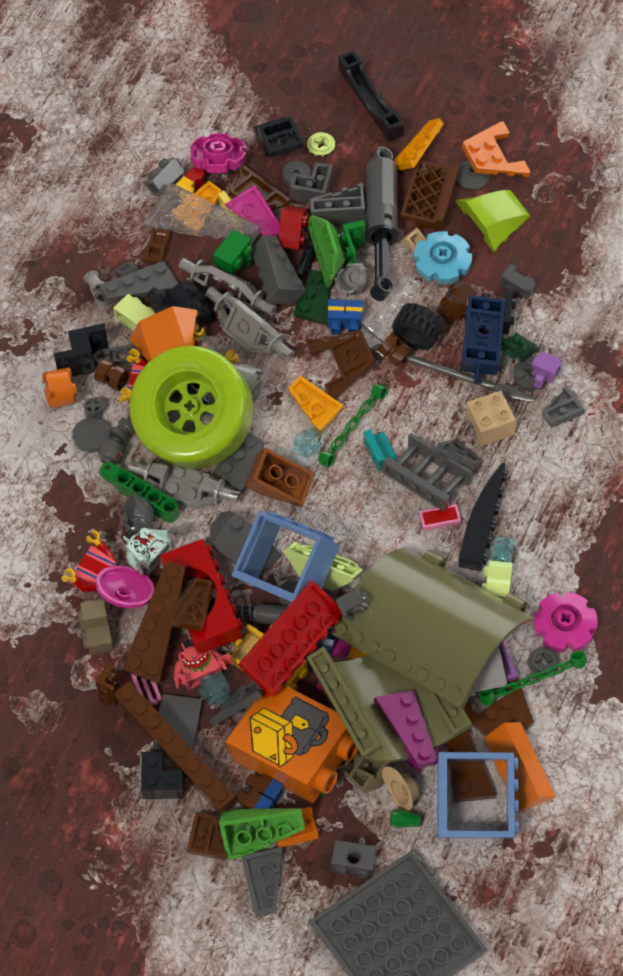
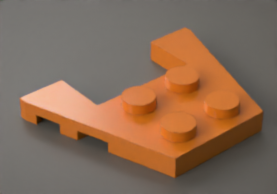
M503 121L463 141L461 147L475 173L494 175L507 173L508 176L521 174L523 177H529L531 172L526 162L508 163L496 142L497 139L508 138L509 131Z

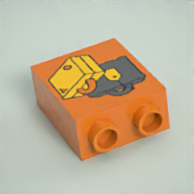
M281 684L280 687L282 689L276 696L273 697L271 695L265 699L262 694V697L251 705L225 742L234 762L259 775L263 773L284 784L285 789L314 803L321 792L328 794L333 789L338 778L336 770L343 760L351 761L357 754L358 748L338 712Z

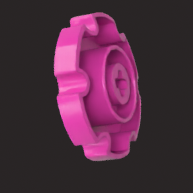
M209 134L208 137H199L191 144L190 160L196 168L206 169V172L227 173V170H236L245 163L246 146L242 140L237 137L232 138L229 134Z
M566 592L565 596L553 593L539 603L538 609L540 611H535L533 627L536 636L543 637L544 646L553 651L564 653V650L567 648L571 649L572 652L580 651L591 643V633H596L598 620L595 609L587 607L588 600L576 593Z

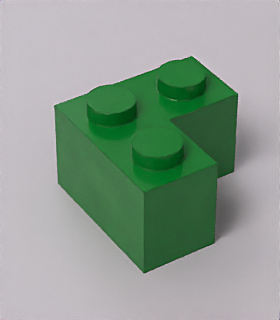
M232 230L213 254L214 266L230 274H233L236 269L243 272L247 267H250L253 262L251 238Z

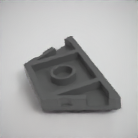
M253 680L238 688L220 707L222 711L211 716L208 721L212 726H215L230 716H237L242 709H249L255 701L259 700L264 690Z

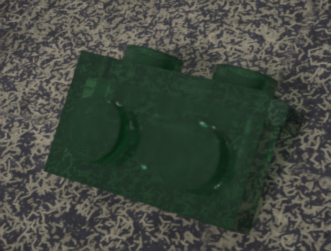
M518 333L513 334L508 339L502 337L501 352H505L511 359H516L521 363L538 351L535 343Z

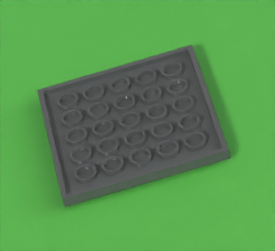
M412 851L309 921L310 926L347 976H454L487 953L488 950Z

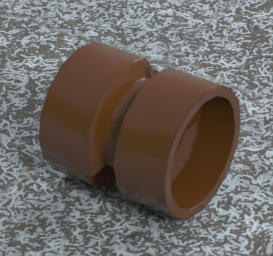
M394 332L377 348L383 356H389L388 360L395 367L412 350L405 342L401 343L400 338Z
M103 359L95 371L94 379L103 385L108 384V387L120 391L128 380L129 370L119 365L116 366L115 363L107 359Z

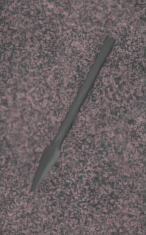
M412 355L407 356V362L470 383L474 381V376ZM477 378L476 385L496 392L502 391L504 397L531 402L536 401L535 398L508 384L499 385L481 379V384H478Z

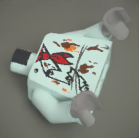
M172 526L168 530L142 528L137 534L128 530L124 534L123 539L128 542L126 558L129 566L138 570L140 575L144 574L143 571L149 575L161 562L160 555L172 550L169 539L175 542L177 540L175 535L181 534L176 526Z

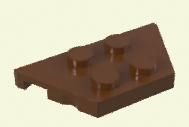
M245 165L238 168L228 191V195L235 198L255 185L271 210L291 204L289 197Z

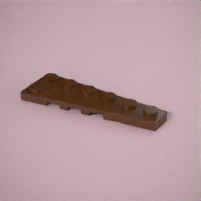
M166 561L122 671L160 684L173 626H169L167 619L178 605L186 570L184 566Z

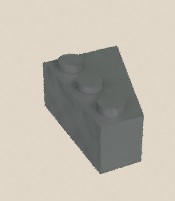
M359 183L357 187L351 189L343 188L341 192L335 194L330 192L311 198V216L314 215L325 219L332 225H343L364 220L365 223L363 183Z

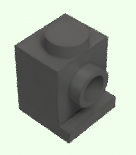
M354 588L336 599V602L343 617L352 621L354 619L353 615L361 614L369 606L368 602H370V599L364 591L362 592Z

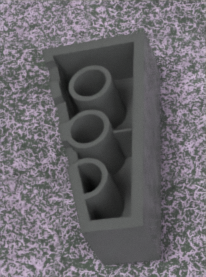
M262 235L253 246L252 254L256 266L260 269L258 273L259 278L263 279L264 284L262 288L263 292L267 293L266 302L295 305L306 291L302 281L296 274L279 239L276 236Z

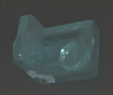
M495 537L492 560L511 563L515 539Z

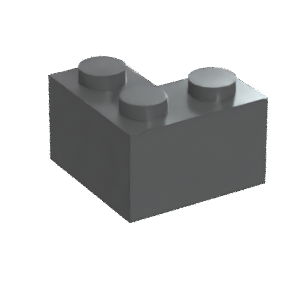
M315 162L312 176L294 173L290 185V199L310 203L311 198L329 193L333 180V165Z

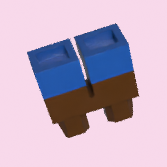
M250 773L245 781V785L251 787V791L248 793L240 789L235 798L243 806V809H274L273 806L275 807L284 793V784L263 773L261 776Z

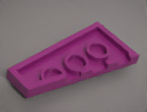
M414 690L375 697L374 702L376 706L380 707L383 717L393 727L394 734L397 738H400L404 745L403 748L415 767L423 768L436 765L438 760Z

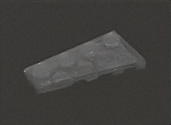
M407 275L365 319L361 327L382 343L393 332L392 323L403 305L414 303L422 286Z

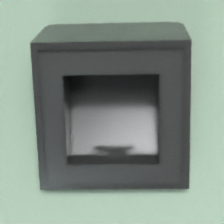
M126 262L116 268L114 272L118 277H122L138 271V268L131 262Z

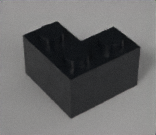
M162 751L142 752V798L184 799L183 770H164Z

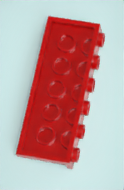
M311 580L239 662L238 666L265 691L263 694L265 699L271 695L274 697L281 691L280 685L292 678L294 675L292 671L295 668L298 669L306 661L304 657L307 653L310 655L317 648L316 643L318 640L322 641L329 634L328 628L330 626L334 627L340 621L339 615L341 611L338 605Z

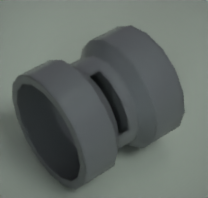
M121 418L118 421V425L109 431L112 437L122 440V444L125 443L128 435H132L135 432L132 423L126 418Z

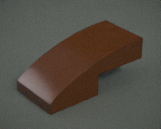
M152 228L150 241L146 246L144 261L154 263L163 261L171 235L170 231Z

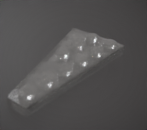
M173 183L169 184L142 224L143 228L147 229L151 227L160 230L176 231L181 234L202 237L204 235L212 236L216 239L226 238L232 230H235L251 238L252 243L261 231L259 225Z

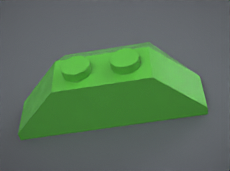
M312 215L307 226L326 288H329L347 259L346 252L342 251L341 237L337 234L336 228L329 221Z

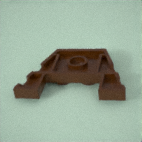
M361 330L341 333L334 337L323 336L321 339L313 340L311 338L305 340L312 356L328 349L332 352L342 376L324 385L328 395L334 399L376 363Z
M517 678V679H515V680H512V681L508 682L507 684L512 683V682H517V681H519V680H518V678ZM511 686L505 688L507 691L512 690ZM522 688L505 695L478 714L468 702L463 708L473 726L485 736L503 723L521 722L524 730L534 725V720Z

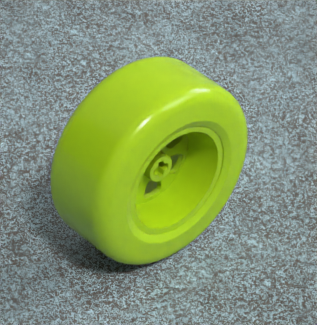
M181 346L162 352L145 365L132 387L129 411L132 426L137 437L158 458L176 467L202 469L221 463L235 453L242 445L252 423L253 400L246 380L227 358L208 348ZM188 384H200L196 395L188 393ZM178 390L183 396L182 400L179 403L170 402L171 395ZM211 392L215 403L204 405L203 397ZM193 404L195 408H191V411L188 410V408L192 407ZM178 410L181 417L175 423H171L168 413ZM204 412L214 415L208 425H204L200 419ZM186 421H194L196 428L194 432L183 431Z

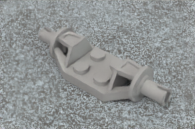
M185 258L180 261L178 267L191 274V283L198 282L206 287H211L216 280L221 283L224 282L230 288L239 290L237 299L256 313L258 310H261L270 316L275 313L277 306L267 303L264 300L265 292L262 290L257 291L255 285L218 267L206 266L204 260H199L196 264ZM202 275H206L205 281L200 279Z
M213 286L206 291L205 295L216 303L214 311L219 316L222 330L249 352L267 353L268 355H273L277 352L287 361L292 358L294 351L284 344L285 335L278 333L265 320L240 300L233 297L232 292L229 291L222 295ZM227 307L231 310L229 315L225 311ZM266 340L270 342L268 346L263 344Z
M151 459L147 465L131 461L130 464L132 465H129L128 471L144 476V481L173 498L177 504L196 510L212 504L218 505L221 499L238 503L237 499L240 498V491L225 488L224 479L219 480L210 474L197 470L180 468L169 463L156 462L154 459ZM156 477L160 479V484L152 480V478ZM205 492L214 493V496L203 497Z

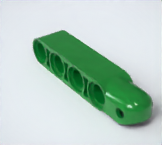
M106 462L100 467V476L115 486L121 494L126 497H130L131 494L142 497L151 504L154 515L166 522H174L178 519V504L173 498L114 463Z

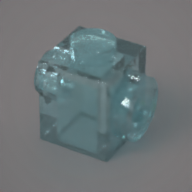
M222 671L213 675L208 674L199 680L200 688L198 693L202 700H206L208 705H219L229 698L230 687Z

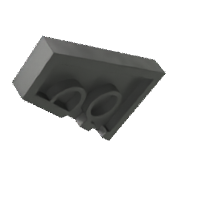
M249 432L238 450L229 458L219 463L213 470V474L219 479H224L227 485L236 491H240L242 495L256 454L264 448V442Z
M282 847L241 856L256 918L276 913Z

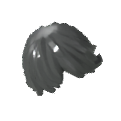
M131 494L123 505L125 508V513H123L125 519L122 524L133 532H139L142 528H148L152 524L154 510L151 504L142 497Z

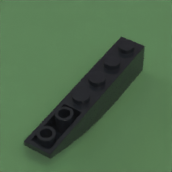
M501 463L473 507L459 555L458 567L481 572L482 566L487 564L489 554H486V549L491 548L493 538L489 536L491 531H495L496 520L493 519L494 515L499 514L500 504L497 502L498 498L502 499L504 487L501 486L502 482L506 483L508 471H505L506 463Z

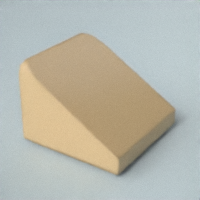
M415 228L400 241L414 252L420 240L426 241L427 239L418 228Z

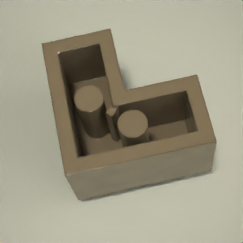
M104 599L80 603L81 610L77 612L81 631L86 632V637H83L84 649L88 648L90 655L113 651Z

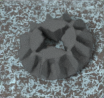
M540 647L530 653L527 664L530 671L537 673L559 664L560 660L552 649ZM542 657L548 663L545 669H543L542 664H538L541 662Z

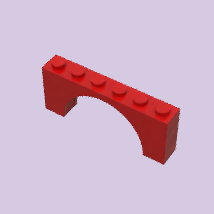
M204 539L160 555L163 566H165L167 560L186 568L184 577L211 580L217 592L216 601L212 610L206 616L202 631L188 629L198 655L243 638L240 630L244 629L240 618L236 619L234 616L237 614L234 603L230 604L228 601L231 599L228 588L224 589L222 586L225 585L222 573L217 574V570H220L216 559H211V556L214 555L210 544L206 546Z

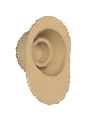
M386 766L382 769V778L395 804L400 809L410 811L413 802L420 797L416 781L410 775L400 774L394 768Z

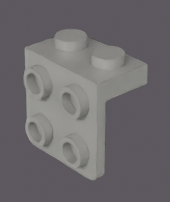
M498 647L479 673L470 696L476 695V692L499 688L507 684Z

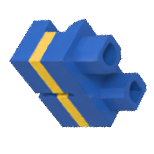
M328 299V328H330L332 335L340 334L341 328L348 329V332L361 329L363 316L362 300H346L345 314V300Z

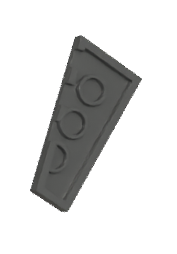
M162 261L100 284L99 290L108 303L121 301L127 294L146 297L154 287L166 292L176 286L178 282L165 262Z

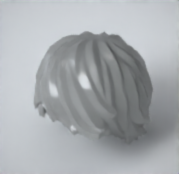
M349 263L346 265V269L341 268L336 278H334L336 289L344 293V295H357L362 292L367 282L364 265L362 263Z

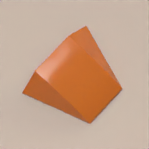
M175 306L167 308L140 320L130 340L148 362L169 349L181 346H194L193 335L196 330L195 319L198 317V311Z

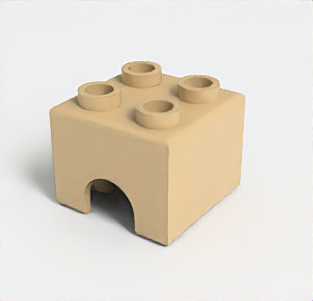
M502 391L466 402L465 417L469 425L473 424L479 446L515 435L516 420Z

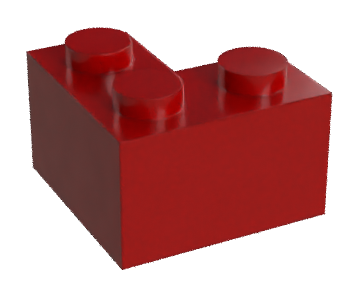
M287 205L281 211L278 239L282 247L300 249L301 245H304L306 235L303 234V229L307 226L310 218L308 208Z

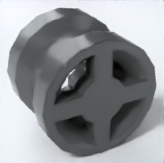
M89 398L85 401L84 410L86 418L101 419L104 411L100 399Z

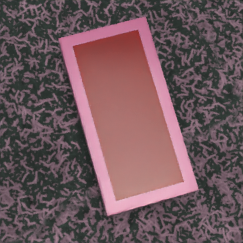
M457 504L449 505L444 512L439 508L419 511L423 531L461 524Z

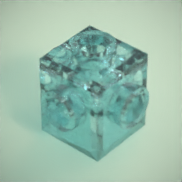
M304 429L295 435L292 451L302 457L310 458L314 454L319 453L322 446L320 442L322 436L312 429Z

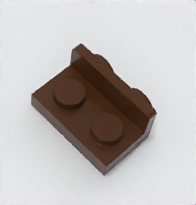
M107 662L95 681L100 701L107 705L112 704L116 706L117 702L114 693L119 682L115 665Z

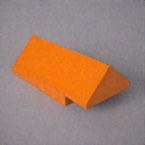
M521 722L503 723L484 737L490 753H514V758H518V770L514 771V779H518V791L514 792V800H518V813L556 798ZM493 761L506 787V761Z

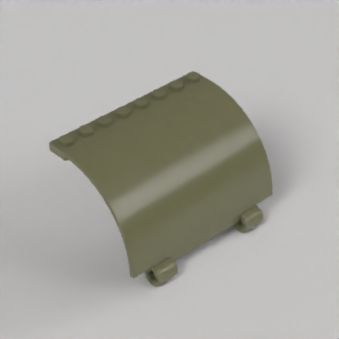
M406 548L391 551L379 559L355 586V588L362 592L364 591L370 599V602H368L369 606L361 614L353 615L354 619L352 621L343 617L341 613L339 615L341 619L333 627L331 634L458 707L464 708L479 673L497 647L515 629L525 623L534 622L535 618L525 613L528 602L512 593H508L504 599H501L446 569L447 559L430 549L422 557Z

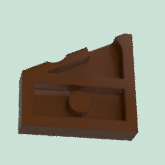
M195 813L187 847L188 854L221 860L227 859L216 815Z

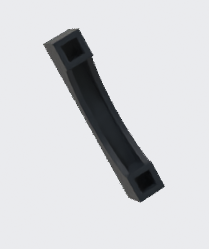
M352 50L338 56V70L387 141L390 142L404 136V121L396 110L390 109L381 99L363 68L362 61L355 51Z

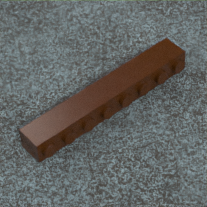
M130 681L114 693L116 702L159 747L178 770H183V776L220 816L222 812L229 811L237 804L236 798Z

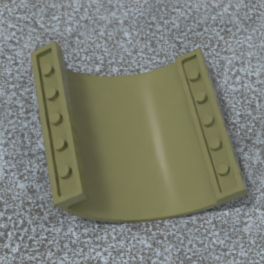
M322 647L306 657L362 757L366 760L376 763H390L410 758L403 748L404 745L400 738H397L394 734L393 727L383 717L382 710L379 706H376L374 698L377 696L414 690L433 749L447 743L473 726L463 708L458 707L369 655L348 661L333 662L327 649Z

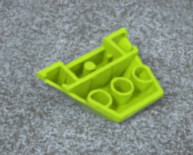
M501 190L456 200L464 214H469L484 234V240L493 252L498 249V246L503 241L505 242L508 239V236L513 231H516L530 218L529 213L511 190Z

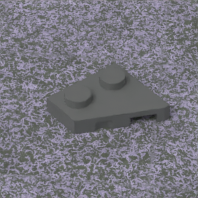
M567 385L562 388V392L558 397L555 396L551 403L542 410V416L551 428L584 414L583 406Z
M456 439L439 442L435 448L437 451L467 466L469 469L480 468L484 462Z

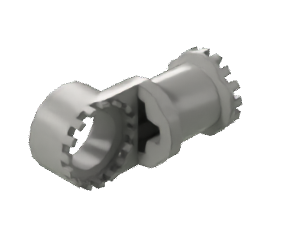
M95 270L89 271V274L86 273L83 278L85 283L89 284L96 304L99 307L110 305L111 302L107 303L106 300L100 301L98 299L102 295L99 285L104 283L100 280L99 273Z

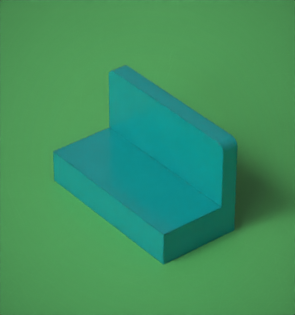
M371 429L363 431V442L378 471L383 470V461L387 457L397 460L384 432L373 435Z

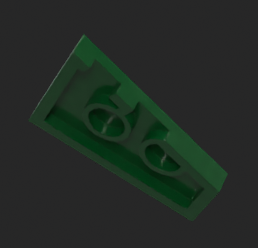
M311 270L304 286L306 291L299 298L293 312V317L328 326L329 288H326L322 272Z

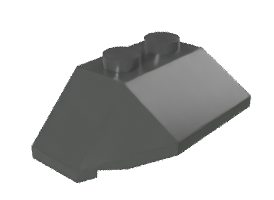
M222 512L210 524L211 547L236 565L253 525L237 513ZM274 545L270 550L263 570H269L281 558V554Z

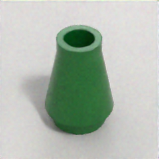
M400 808L391 810L390 826L395 828L420 827L421 815Z

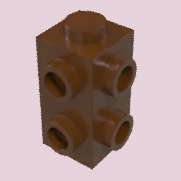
M465 281L452 283L448 287L446 295L441 299L436 311L447 322L461 320L466 309L468 295L474 296L475 291Z

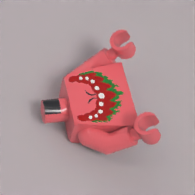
M184 641L181 644L184 652L178 655L179 660L175 663L173 677L176 689H179V686L184 684L187 690H190L222 676V668L226 670L227 664L234 665L229 654L223 655L214 649L198 655L193 641Z

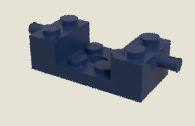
M482 293V297L468 295L465 309V331L459 371L474 373V384L477 383V378L478 384H481L483 374L497 375L500 364L505 300L489 298V293ZM486 329L488 334L482 335L478 330Z

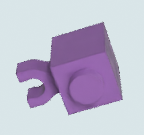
M544 351L541 352L539 357L536 356L531 365L533 367V375L536 376L534 387L541 389L545 381L553 384L561 371L562 360Z

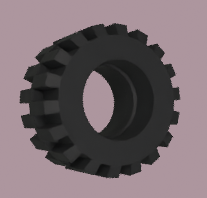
M416 303L404 304L392 323L393 332L400 340L418 350H429L432 348L443 330L440 318L430 309Z

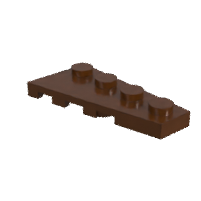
M468 730L447 742L448 752H477ZM449 761L454 803L495 799L496 795L481 761Z

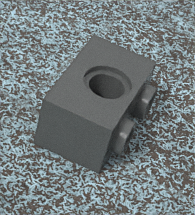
M335 840L331 871H335L339 875L355 874L359 878L373 877L377 846ZM350 858H357L359 862L352 864L348 860Z

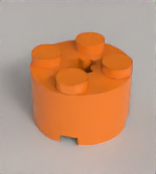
M69 367L42 373L43 384L45 383L44 393L51 409L76 403L75 394H77L75 383H71L70 378H72Z

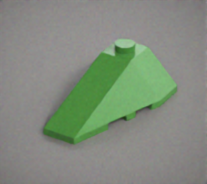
M301 808L231 810L222 812L219 820L227 860L242 858L241 856L254 854V852L267 848L280 839H286L305 829Z

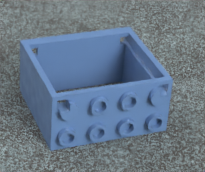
M269 510L267 513L259 511L231 576L292 602L311 580L322 589L340 545L333 542L334 537L317 529H312L309 526L297 523ZM280 527L316 541L294 593L258 579Z
M438 752L437 838H515V834L519 833V822L515 821V813L518 812V800H514V792L518 791V779H514V771L518 770V758H514V753ZM447 761H506V831H447Z

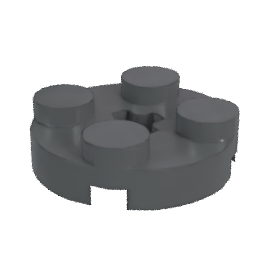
M526 355L523 359L519 360L513 369L516 385L527 392H533V390L538 389L534 387L536 376H528V372H533L531 365L535 357L532 355ZM545 381L539 391L544 389L549 382Z

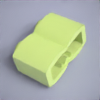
M489 560V565L484 567L483 576L487 578V582L482 583V588L504 599L510 593L513 563Z

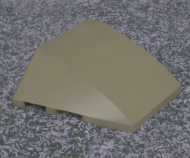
M358 750L351 761L343 760L338 768L365 794L379 789L384 783L382 769L386 766L394 768L398 761L390 763L371 762L363 758Z

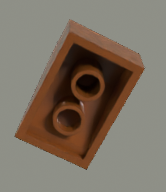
M265 447L256 454L244 487L260 495L301 507L315 473Z

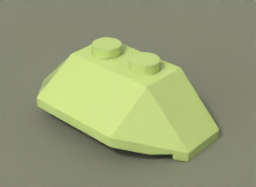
M294 542L285 549V555L298 576L301 577L314 546L301 545ZM336 554L323 587L334 591L353 582L362 574L363 569L359 568L354 561Z

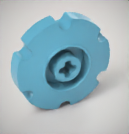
M445 231L428 234L427 240H420L415 247L414 262H417L416 270L421 277L429 282L432 280H437L438 284L459 281V275L465 276L471 268L472 254L469 253L470 246L465 239L457 234L449 236L448 232Z

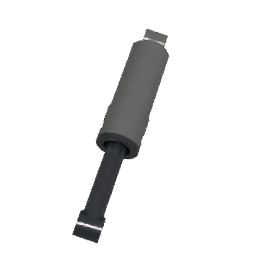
M379 147L365 167L366 241L374 246L375 279L374 285L370 289V295L376 301H384L394 289V283L389 278V246L393 245L398 239L397 166L392 160V152L386 147Z

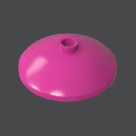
M127 566L107 567L97 575L95 582L100 596L108 603L120 608L134 609L145 606L150 602L154 593L152 581L145 574L140 575L138 570Z

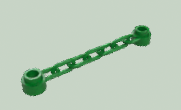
M375 384L372 387V395L360 406L355 417L349 420L341 435L334 439L328 451L320 453L318 461L322 466L326 468L332 466L335 460L334 452L343 445L345 438L358 426L363 415L369 412L374 405V401L376 399L381 401L385 398L388 391L386 386ZM366 403H367L369 407H368L367 410L365 411V409H364L363 407H364V406L366 405ZM353 421L355 425L351 429L349 425ZM339 439L341 443L337 446L335 443Z
M575 651L570 654V660L567 662L556 664L547 670L525 677V679L506 684L494 691L493 689L479 691V701L483 705L488 706L493 704L494 699L497 697L508 695L517 689L533 685L542 679L558 675L572 667L581 669L586 665V654L583 651ZM560 667L562 670L555 672L553 669ZM536 676L537 680L530 682L529 679ZM511 686L512 690L506 692L505 688Z

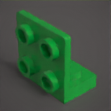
M364 220L342 225L340 237L342 251L346 252V265L356 263L355 249L365 247Z

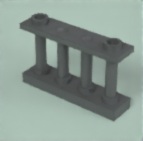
M410 433L408 435L409 448L397 460L387 457L383 461L382 473L444 512L449 507L450 492L461 481L469 485L472 480L473 471L437 451L422 438ZM414 452L424 457L412 470L402 466ZM430 461L438 465L439 468L427 480L418 476ZM445 471L454 475L455 477L443 490L433 486Z

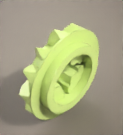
M315 133L308 139L307 148L315 156L321 155L324 157V155H330L331 151H334L335 140L327 133ZM324 141V146L318 148V145H321Z

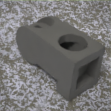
M510 264L501 276L500 285L523 298L531 297L535 288L534 279L516 272L517 267Z

